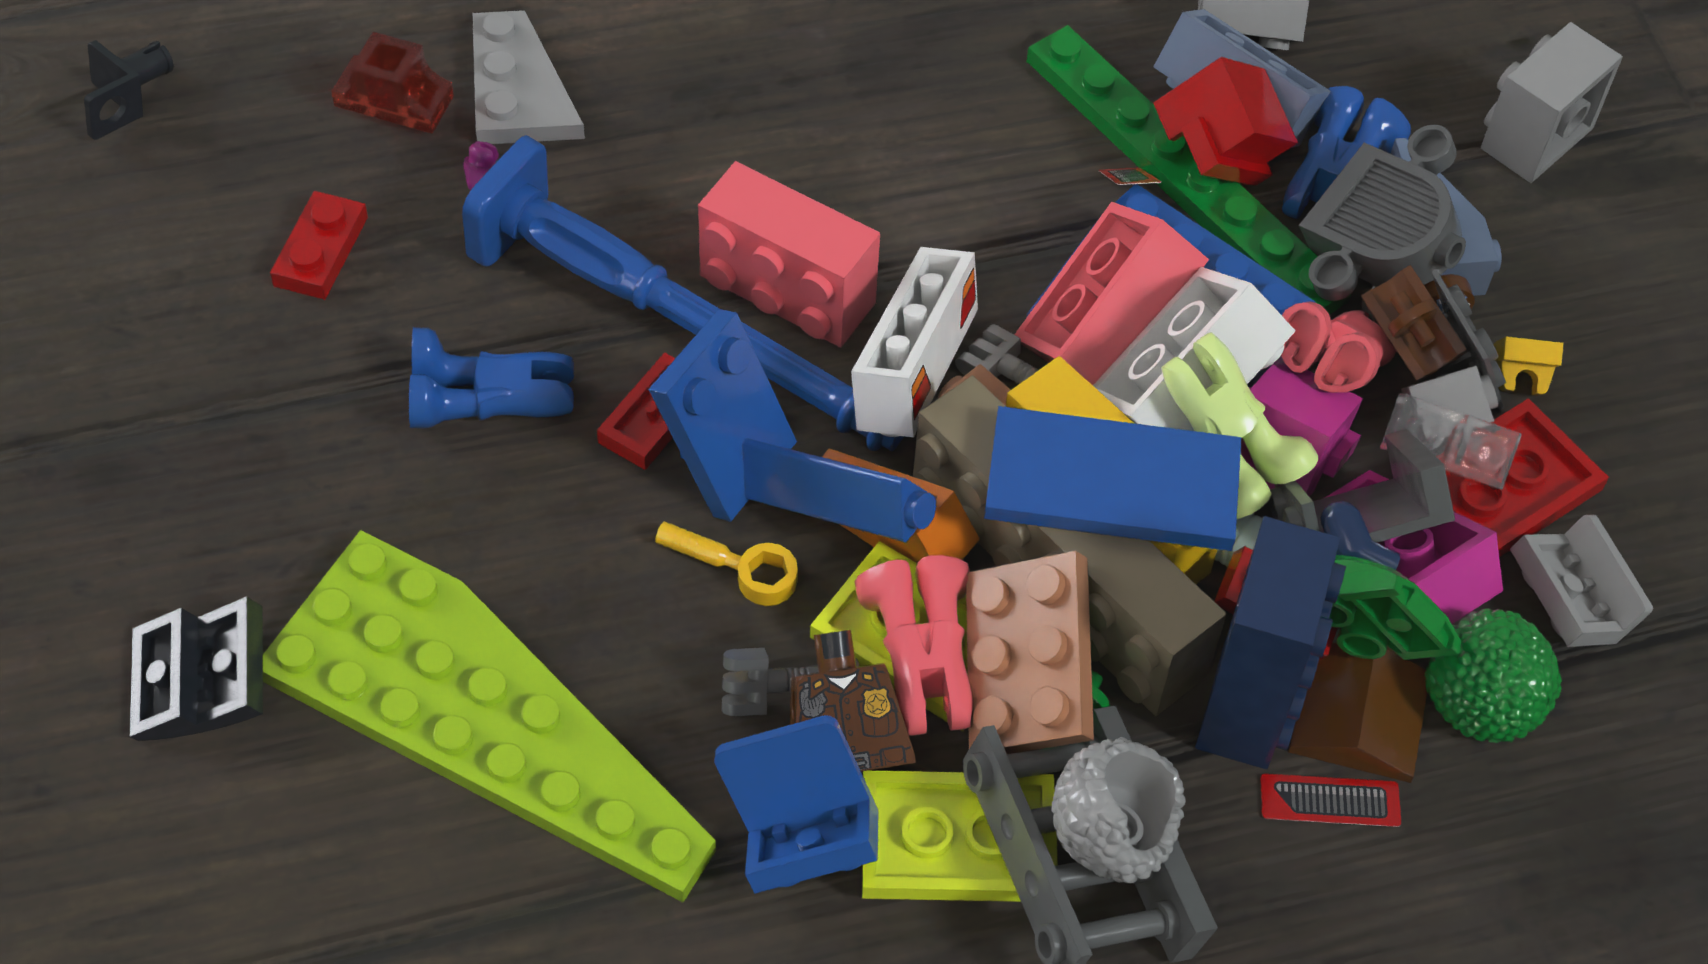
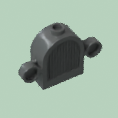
M1427 125L1416 130L1411 135L1407 145L1411 157L1410 161L1403 160L1364 142L1299 224L1309 249L1318 256L1310 265L1309 278L1316 293L1321 298L1329 301L1346 298L1357 287L1358 278L1375 286H1380L1409 265L1412 266L1422 283L1427 284L1434 280L1432 271L1437 269L1441 275L1447 269H1451L1459 263L1465 251L1466 241L1462 237L1460 222L1449 191L1443 181L1437 176L1438 173L1445 171L1453 164L1457 155L1452 135L1448 129L1440 125Z

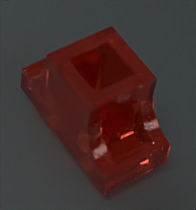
M372 32L359 55H353L331 91L334 106L431 134H433L454 97L452 82L440 77L428 66L424 57L423 45L377 32Z

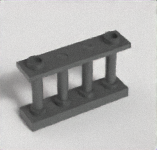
M1116 706L1093 710L1094 741L1006 754L995 726L983 727L962 760L964 764V777L969 789L976 792L1034 931L1035 947L1041 961L1044 964H1086L1093 955L1091 949L1153 936L1161 942L1170 964L1192 959L1218 927L1178 840L1174 842L1173 851L1169 855L1168 860L1160 864L1161 869L1158 872H1151L1149 878H1138L1134 882L1146 911L1079 924L1066 891L1114 882L1112 878L1099 877L1092 870L1077 862L1054 865L1041 835L1057 831L1053 825L1054 814L1051 811L1052 806L1030 809L1018 782V778L1063 771L1069 759L1073 758L1076 752H1081L1082 748H1088L1093 743H1101L1106 739L1114 741L1120 737L1132 741Z

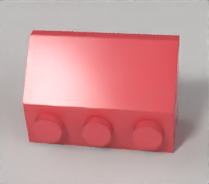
M1111 202L1014 335L1021 338L1023 346L1048 363L1058 356L1062 357L1090 384L1094 385L1199 268L1206 265L1209 259L1163 219Z

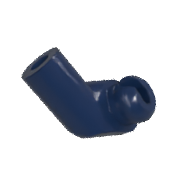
M1340 501L1331 503L1324 508L1320 517L1324 533L1341 537L1336 555L1365 558L1395 570L1397 569L1400 561L1399 553L1371 539L1362 515L1355 506L1349 502Z

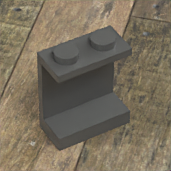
M1408 429L1384 435L1393 479L1312 501L1295 480L1286 484H1274L1275 488L1270 489L1272 494L1268 501L1274 519L1323 533L1320 517L1324 508L1335 502H1349L1360 511L1371 539L1375 542H1381L1455 521L1444 464Z

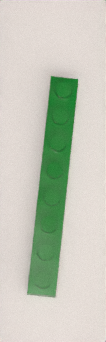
M1069 25L1028 47L1026 62L1136 166L1160 180L1161 183L1155 184L1200 226L1290 284L1317 304H1320L1329 315L1349 302L1351 294L1346 298L1336 301L1321 298L1316 293L1309 278L1310 265L1318 256L1238 182L1201 175L1184 135L1176 141L1169 140L1154 104Z

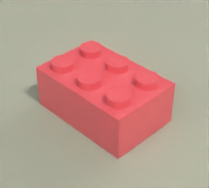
M737 161L731 165L698 204L700 276L707 279L714 287L720 290H729L752 302L764 313L776 314L801 327L809 336L816 339H824L840 348L875 305L880 232Z

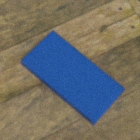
M998 406L984 519L1232 551L1236 538L1241 437Z

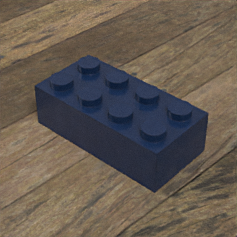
M1263 516L1224 641L1195 749L1268 770L1275 748L1287 751L1295 722L1299 720L1307 690L1311 688L1319 657L1322 658L1333 621L1329 617L1332 605L1337 601L1346 570L1345 565L1334 563L1341 537Z

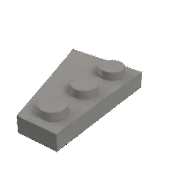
M525 10L473 13L477 141L491 144L515 143L525 135L530 136L536 141L585 139L584 124Z

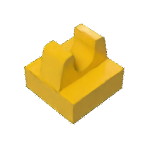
M1507 336L1494 342V347L1499 357L1495 361L1506 381V384L1499 387L1500 390L1508 393L1514 391L1517 374L1525 372L1531 376L1533 381L1532 395L1539 396L1545 394L1549 389L1555 368L1561 366L1564 343Z

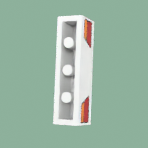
M920 247L851 371L856 429L858 431L880 433L888 437H914L918 427L919 412L931 404L978 310L975 252Z

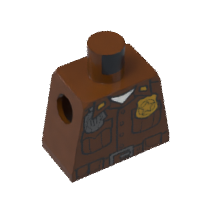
M851 630L814 635L819 672L792 676L790 725L824 715L834 717L839 722L860 771L916 763L915 753L885 664L877 663L856 667Z

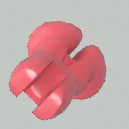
M1309 301L1294 304L1282 314L1285 320L1296 330L1284 344V351L1281 354L1284 363L1293 372L1302 373L1311 368L1316 362H1319L1315 371L1314 382L1321 390L1327 392H1349L1366 386L1375 377L1378 368L1390 362L1396 354V350L1381 327L1369 319V313L1366 311L1352 310L1330 320L1329 313L1320 304Z
M931 555L922 558L917 563L915 572L917 587L920 596L924 600L928 623L916 624L913 604V582L910 565L906 560L897 559L884 562L869 568L858 575L855 580L857 598L860 604L866 610L881 612L887 631V636L883 642L892 660L895 695L908 735L910 736L922 735L927 732L925 699L943 697L944 710L951 731L971 727L973 699L962 653V641L965 630L958 624L957 601L966 595L967 573L970 572L967 562L955 557Z

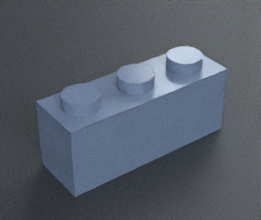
M1205 9L1182 12L1153 66L1168 77L1166 83L1174 89L1220 57L1264 68L1298 141L1291 148L1300 146L1317 117L1323 102L1331 91Z

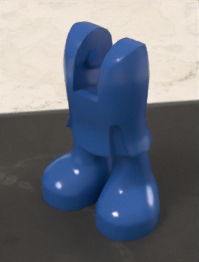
M1336 86L1328 88L1331 92L1323 102L1314 120L1319 130L1317 134L1309 139L1307 155L1285 191L1282 212L1286 216L1299 219L1309 200L1318 202L1364 142L1387 153H1391L1396 138H1406L1408 140L1411 134V125L1398 108L1383 98L1373 99L1362 118L1354 141L1352 143L1346 142L1343 138L1346 133H1349L1356 126L1362 114L1364 96L1362 92L1353 87Z
M413 327L412 374L410 375L409 382L410 428H429L443 421L476 416L480 421L498 415L556 417L570 414L574 408V393L568 384L574 377V359L568 355L554 352L492 354L481 351L480 356L452 355L444 351L435 330ZM474 385V389H454V388H446V387H456V386Z

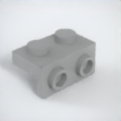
M1584 515L1565 534L1523 535L1510 548L1522 569L1525 581L1534 589L1551 618L1552 627L1563 638L1567 647L1617 644L1653 610L1651 602L1596 515Z

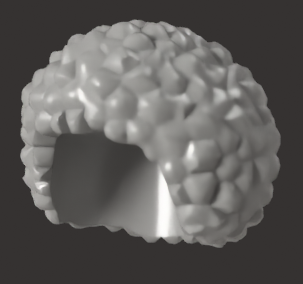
M1124 737L1114 741L1106 739L1101 743H1093L1088 748H1082L1081 752H1076L1074 757L1069 759L1055 786L1051 811L1054 814L1053 825L1057 830L1058 840L1077 863L1092 870L1099 877L1112 878L1119 883H1134L1138 878L1147 879L1150 877L1151 872H1158L1161 869L1160 864L1168 860L1169 855L1173 851V844L1177 841L1179 835L1177 829L1180 827V820L1184 817V812L1181 808L1186 802L1183 795V783L1179 778L1177 769L1173 767L1172 762L1166 757L1160 756L1154 749L1146 745L1132 742Z

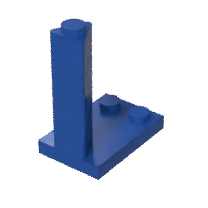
M719 309L648 389L707 506L715 518L731 522L748 500H753L902 542H907L917 528L925 529L934 518L936 497L906 478L791 449L797 440L736 312Z

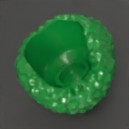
M1489 608L1482 609L1479 612L1472 611L1467 617L1462 618L1458 624L1453 625L1462 641L1459 655L1430 657L1425 672L1427 693L1434 702L1436 711L1441 713L1444 720L1451 723L1454 729L1460 730L1465 737L1473 736L1475 740H1488L1493 743L1501 741L1512 742L1515 737L1524 738L1528 732L1534 731L1545 721L1549 712L1555 708V700L1560 696L1562 679L1559 673L1557 657L1549 641L1544 638L1537 627L1523 619L1519 613H1513L1512 611L1504 612L1500 609L1492 611Z

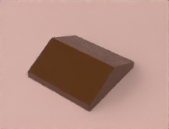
M1332 643L1328 656L1318 661L1316 673L1310 690H1307L1299 720L1295 722L1288 753L1411 783L1414 777L1427 697L1425 684L1426 670L1407 659H1402L1388 649L1381 658L1364 659L1352 656L1344 652L1337 643Z

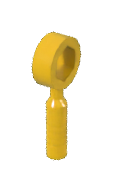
M665 521L662 522L657 531L655 542L659 545L685 555L687 554V556L694 557L715 567L728 566L738 570L739 589L745 598L755 604L763 606L778 605L788 600L795 592L798 582L796 558L790 550L779 544H757L747 549L740 556L730 552L728 547L722 543L702 537L699 534ZM764 563L783 568L785 576L772 586L753 581L751 573Z

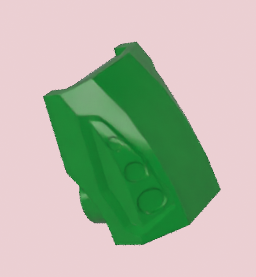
M1336 555L1334 563L1345 565L1346 570L1337 601L1332 605L1329 619H1333L1331 627H1340L1337 645L1344 652L1364 659L1381 658L1386 654L1387 649L1393 651L1404 660L1459 655L1462 641L1449 618L1414 582L1395 569L1375 561L1348 555Z

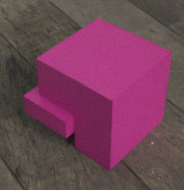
M1280 356L1250 388V391L1258 401L1264 404L1265 411L1263 414L1278 434L1301 436L1312 444L1318 454L1316 466L1309 473L1296 480L1310 497L1315 491L1322 473L1333 478L1353 454L1361 435L1350 430V426L1363 398L1350 391L1327 392L1319 389L1314 382L1315 373L1309 370L1302 373L1293 372L1284 363L1282 356ZM1241 438V455L1256 470L1250 452L1243 438ZM1265 481L1269 489L1275 488L1274 484Z

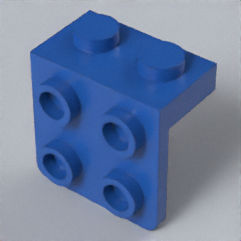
M828 715L816 717L727 742L716 748L714 763L749 832L745 876L754 894L778 887L793 886L800 881L837 871L853 870L863 864L878 861L879 810L839 722L834 717Z

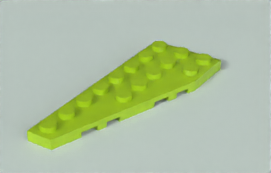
M362 530L358 532L263 654L264 683L681 902L685 901L716 852V840L461 580Z

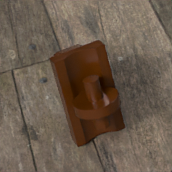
M1411 265L1401 270L1385 283L1361 295L1363 302L1417 383L1467 353L1466 347Z

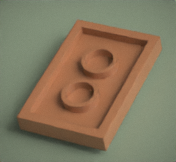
M1071 551L968 572L966 584L968 679L973 699L971 727H969V749L981 729L992 725L997 730L1006 754L1094 741L1087 557L1077 551Z

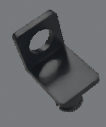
M97 40L88 43L91 81L98 88L87 94L84 98L87 134L93 140H98L143 117L141 85L163 74L172 72L174 68L173 59L164 45L160 46L159 41H153L148 46L123 58L114 55ZM109 99H112L120 106L118 111L109 119L101 120L100 111L103 105Z

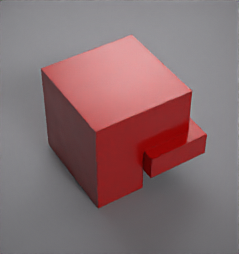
M1220 57L1153 102L1168 139L1176 141L1184 135L1200 174L1204 176L1257 186L1273 176L1267 162L1298 143L1266 70L1254 65Z

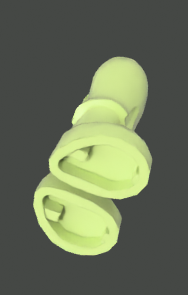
M1210 332L1193 343L1194 353L1213 383L1210 387L1205 389L1195 372L1179 357L1172 358L1161 369L1171 396L1190 421L1194 431L1243 438L1256 470L1240 454L1237 519L1251 515L1269 501L1272 493L1265 481L1272 484H1286L1301 478L1316 466L1318 454L1312 444L1301 436L1280 435L1270 425L1263 414L1265 411L1264 404L1258 401L1250 391L1233 354L1218 337Z

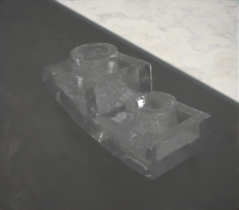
M1401 393L1398 395L1385 435L1408 429L1444 464L1446 472L1501 490L1504 487L1522 436L1521 433L1480 418L1460 414ZM1384 436L1380 449L1388 451Z

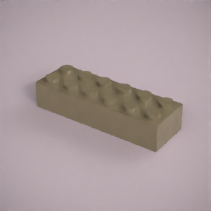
M972 375L919 412L913 477L955 492L980 538L978 543L992 556L996 567L1071 551H1077L1086 556L1088 559L1091 660L1094 662L1099 661L1117 678L1119 687L1130 700L1135 703H1142L1150 712L1158 716L1208 676L1227 613L1149 540L984 519L998 406H1006Z

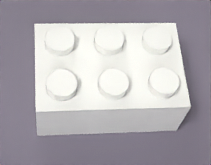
M1200 267L1093 386L1135 424L1194 431L1190 421L1177 405L1166 386L1161 369L1164 364L1174 357L1181 358L1195 372L1204 388L1207 389L1213 383L1194 353L1193 343L1207 333L1212 332L1231 351L1248 384L1261 369L1272 365L1284 351L1285 342L1296 330L1252 283Z

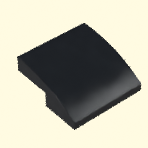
M246 596L199 617L183 608H179L133 628L130 708L131 738L137 741L182 737L227 727L263 714V606Z

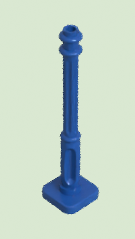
M525 135L517 140L475 184L465 199L462 216L466 254L468 258L482 266L488 267L494 264L516 240L524 238L532 246L572 273L620 298L633 302L634 306L638 309L645 310L650 307L695 335L719 310L718 307L667 278V271L663 266L654 265L644 255L604 228L554 202L548 201L547 151L542 143L530 136ZM742 322L767 378L835 418L836 428L839 432L847 433L853 429L865 436L869 450L878 451L884 447L892 452L897 448L904 436L888 437L880 433L858 431L856 429L853 387Z

